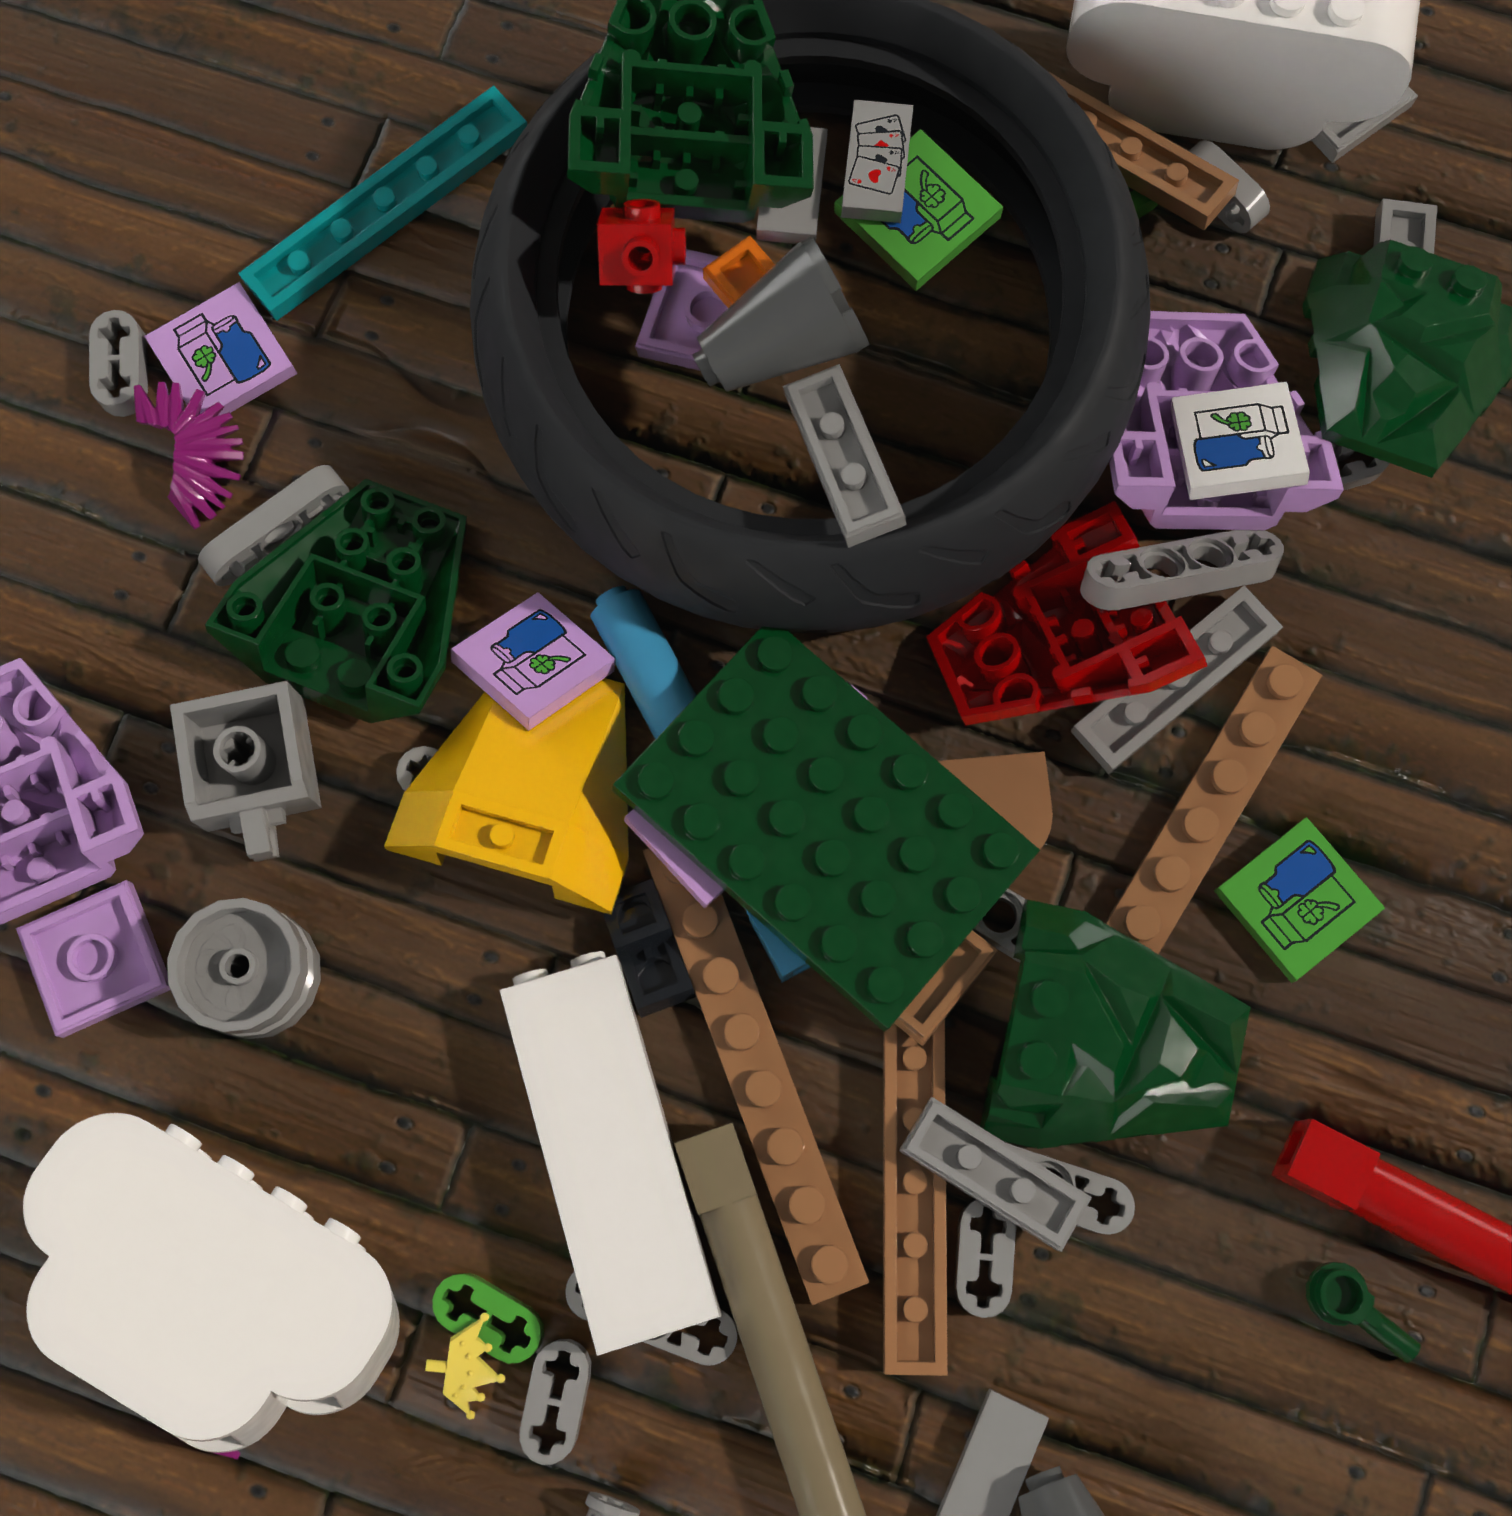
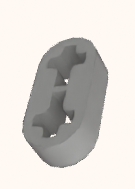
M1203 140L1199 141L1189 150L1194 155L1239 179L1236 194L1217 215L1229 228L1238 233H1247L1269 214V199L1264 190L1217 145Z
M120 310L104 312L91 325L89 333V386L91 394L106 412L113 416L125 417L136 413L134 386L141 385L146 394H148L147 340L144 337L146 334L130 314ZM124 330L128 336L120 338L119 354H117V351L109 341L117 339L118 331ZM118 372H120L121 377L129 387L121 388L120 396L114 398L108 390L117 389Z
M974 1199L965 1205L958 1219L953 1286L955 1297L963 1309L971 1315L987 1318L994 1317L1003 1312L1010 1302L1013 1286L1016 1225L992 1210L993 1218L1003 1222L1002 1233H992L989 1254L980 1253L981 1234L976 1230H971L970 1222L972 1217H981L983 1207L987 1206ZM980 1260H988V1279L999 1285L998 1295L988 1296L986 1306L979 1307L977 1306L976 1296L966 1292L967 1281H976L978 1279Z
M558 1339L549 1343L538 1353L533 1364L520 1426L519 1441L523 1452L529 1459L541 1465H553L562 1461L572 1451L578 1439L591 1377V1359L588 1351L574 1340ZM561 1351L571 1353L570 1364L579 1367V1376L569 1377L566 1380L561 1397L552 1395L556 1378L555 1373L546 1370L547 1361H555L559 1358ZM550 1405L559 1407L556 1426L558 1430L566 1432V1440L556 1441L551 1451H547L541 1448L542 1438L533 1434V1426H541L546 1421Z

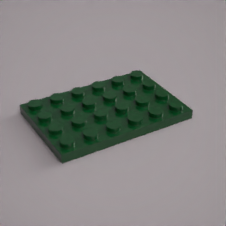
M762 626L612 786L614 793L683 852L883 1032L891 1027L1040 851L1039 848L789 631Z

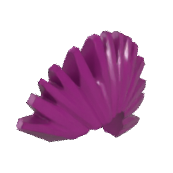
M158 382L155 407L142 386L135 385L136 422L161 430L166 428L174 434L173 476L170 492L167 497L195 530L201 527L195 507L212 520L217 514L208 501L224 509L226 506L217 495L219 494L229 499L233 496V493L223 488L214 479L240 480V474L215 465L216 462L244 460V452L233 449L234 447L244 445L243 439L224 438L238 431L239 427L238 425L224 426L233 419V416L230 412L218 415L224 408L220 402L215 403L200 414L206 393L204 391L196 389L184 409L180 384L173 382L169 395L166 383Z

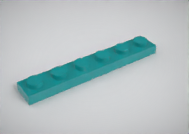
M493 85L239 272L240 278L270 315L278 321L512 147L527 127V121Z

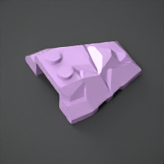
M1150 311L1147 355L1135 406L1119 446L1109 461L1114 492L1117 497L1132 509H1142L1149 524L1155 529L1267 530L1278 524L1284 512H1308L1340 497L1344 488L1332 443L1322 439L1321 431L1315 432L1314 435L1300 416L1305 403L1297 391H1292L1290 395L1310 470L1308 485L1190 500L1171 414L1172 397L1279 383L1274 376L1279 364L1246 314Z
M21 658L0 666L1 925L110 878L116 871L114 859L130 853L144 835L127 782L111 766L97 749L96 745L80 729L64 707Z

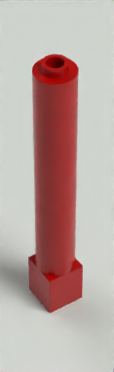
M1314 1119L1294 1122L1271 1176L1337 1210H1347L1512 1295V1226L1380 1159L1381 1153Z

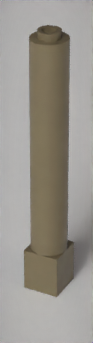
M733 1123L674 1143L799 1516H867Z

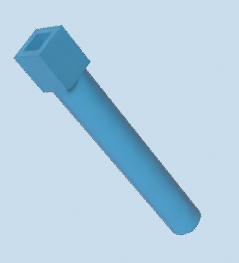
M618 586L604 592L596 599L597 607L592 611L590 618L608 652L615 658L617 669L653 737L656 739L697 695L641 591L638 589L627 590L625 586ZM746 910L749 922L782 983L811 968Z

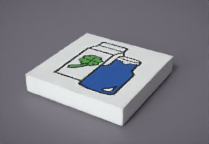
M1287 382L1172 397L1171 414L1190 500L1308 485L1310 470Z

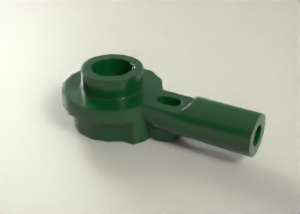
M1327 1262L1319 1265L1310 1274L1306 1283V1299L1310 1310L1318 1319L1331 1325L1345 1326L1351 1324L1360 1326L1405 1363L1411 1362L1418 1355L1421 1344L1373 1307L1375 1296L1368 1291L1364 1277L1356 1268L1342 1262Z

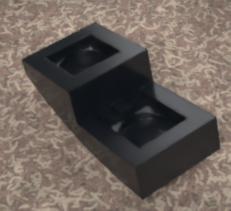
M653 878L619 890L612 914L603 913L640 1017L643 1018L695 998V991Z

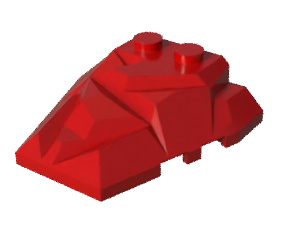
M1116 501L1063 525L1050 537L1053 545L1050 550L1030 566L1023 560L1009 571L1013 580L993 596L980 592L926 636L965 726L1149 693L1208 666L1202 651L1182 616L1175 618L1166 601L1121 610H1104L1089 604L1082 597L1080 586L1087 563L1092 557L1139 547L1137 538Z

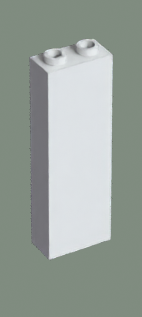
M603 951L591 952L576 957L570 961V969L551 975L548 974L547 969H537L522 973L513 978L514 986L500 990L597 1356L722 1316L624 971L617 955L606 957Z

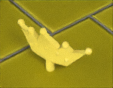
M482 1313L480 1319L450 1337L447 1361L427 1359L425 1371L445 1373L443 1395L463 1410L469 1420L475 1417V1412L470 1410L469 1402H482L486 1398L485 1394L479 1393L475 1387L493 1382L503 1383L506 1379L505 1375H498L479 1357L484 1351L491 1352L493 1349L491 1344H486L478 1337L483 1322L489 1319V1314Z

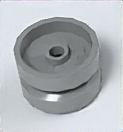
M247 898L218 900L195 912L176 933L167 957L168 985L178 1007L198 1025L245 1039L273 1037L295 1025L312 1006L321 982L320 955L310 934L293 919L280 913L270 905Z

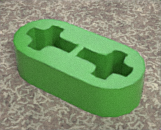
M471 1273L455 1274L444 1279L436 1288L432 1299L433 1312L437 1321L454 1334L474 1323L480 1317L471 1312H466L459 1316V1318H455L451 1314L454 1303L447 1298L449 1291L458 1292L467 1285L474 1289L471 1301L489 1314V1319L483 1322L478 1337L486 1344L492 1345L493 1349L491 1352L486 1353L508 1364L520 1363L533 1356L541 1347L544 1338V1324L540 1315L532 1307L480 1276ZM496 1316L506 1323H512L519 1316L523 1317L527 1321L524 1332L527 1336L531 1337L529 1345L519 1343L512 1350L507 1349L503 1345L507 1335L491 1324L493 1318Z

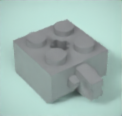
M287 681L171 704L170 710L183 800L191 822L207 832L230 827L233 834L243 833L247 856L255 862L280 857L276 826L287 823L286 815L322 808L304 699ZM254 749V754L249 757L248 751ZM248 760L247 763H245V764H243V765H239L240 763L245 762V761Z

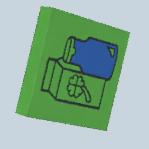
M921 129L910 137L901 223L842 218L843 195L835 201L834 213L915 291L999 220L1003 211V206Z
M1307 817L1214 890L1291 983L1301 978L1385 909L1382 903Z

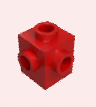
M633 199L624 202V208L601 209L597 223L600 285H626L628 291L639 294L655 293L662 290V286H673L676 265H686V228H675L674 208H660V202L652 199Z

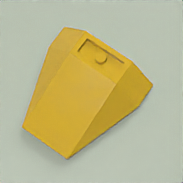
M604 678L529 731L484 692L404 792L385 842V849L442 866L447 855L551 885L555 899L611 915L629 862L628 825L624 821L625 816L628 814V804L612 791L614 782L627 770L625 684Z

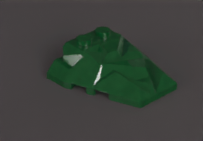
M617 0L608 21V33L599 53L595 52L589 66L588 81L580 100H575L569 114L567 178L592 194L609 195L615 208H624V202L628 200L652 199L660 202V208H674V218L745 223L754 219L757 207L784 208L810 198L814 189L813 134L807 118H799L791 96L794 83L789 70H781L773 49L776 36L763 1Z
M1391 239L1379 242L1364 255L1347 251L1318 259L1313 268L1302 307L1304 318L1312 319L1314 334L1308 343L1310 357L1318 358L1320 374L1314 382L1322 439L1432 478L1464 439L1478 417L1485 413L1494 401L1495 396L1512 379V307L1501 303L1502 283L1498 276L1484 272L1475 266L1464 265L1429 253L1422 248L1408 246Z
M1025 899L1013 958L1021 961L998 1077L991 1075L989 1077L980 1127L1003 1142L1043 1149L1087 1142H1101L1120 1138L1228 1126L1251 1007L1160 956L1138 941L1103 923L1100 919L1086 911Z

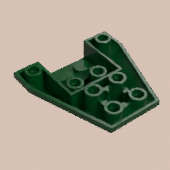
M364 479L237 578L205 623L206 631L265 683L273 684L287 681L301 697L368 723H375L420 714L446 668L467 528V516L369 479Z

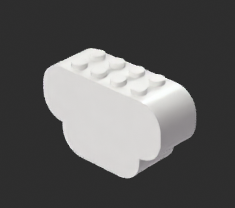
M1074 0L1066 53L1069 62L1079 73L1093 81L1110 85L1108 95L1110 107L1154 132L1266 150L1286 149L1302 145L1315 138L1322 131L1326 122L1351 123L1372 119L1389 111L1398 103L1411 81L1420 0Z
M106 1113L89 1117L75 1124L59 1137L33 1172L24 1194L23 1217L27 1231L34 1243L49 1256L31 1285L26 1310L29 1331L40 1351L56 1364L190 1446L212 1453L237 1451L255 1443L273 1428L286 1407L304 1414L326 1415L344 1410L359 1401L371 1389L390 1359L397 1344L400 1328L399 1311L389 1281L379 1263L358 1243L361 1237L349 1227L332 1218H329L324 1226L317 1223L311 1215L305 1212L308 1206L302 1200L278 1186L274 1188L271 1194L263 1191V1188L252 1180L255 1174L236 1160L226 1155H222L218 1163L211 1160L212 1158L199 1149L202 1143L197 1138L174 1124H170L164 1132L149 1122L129 1114Z

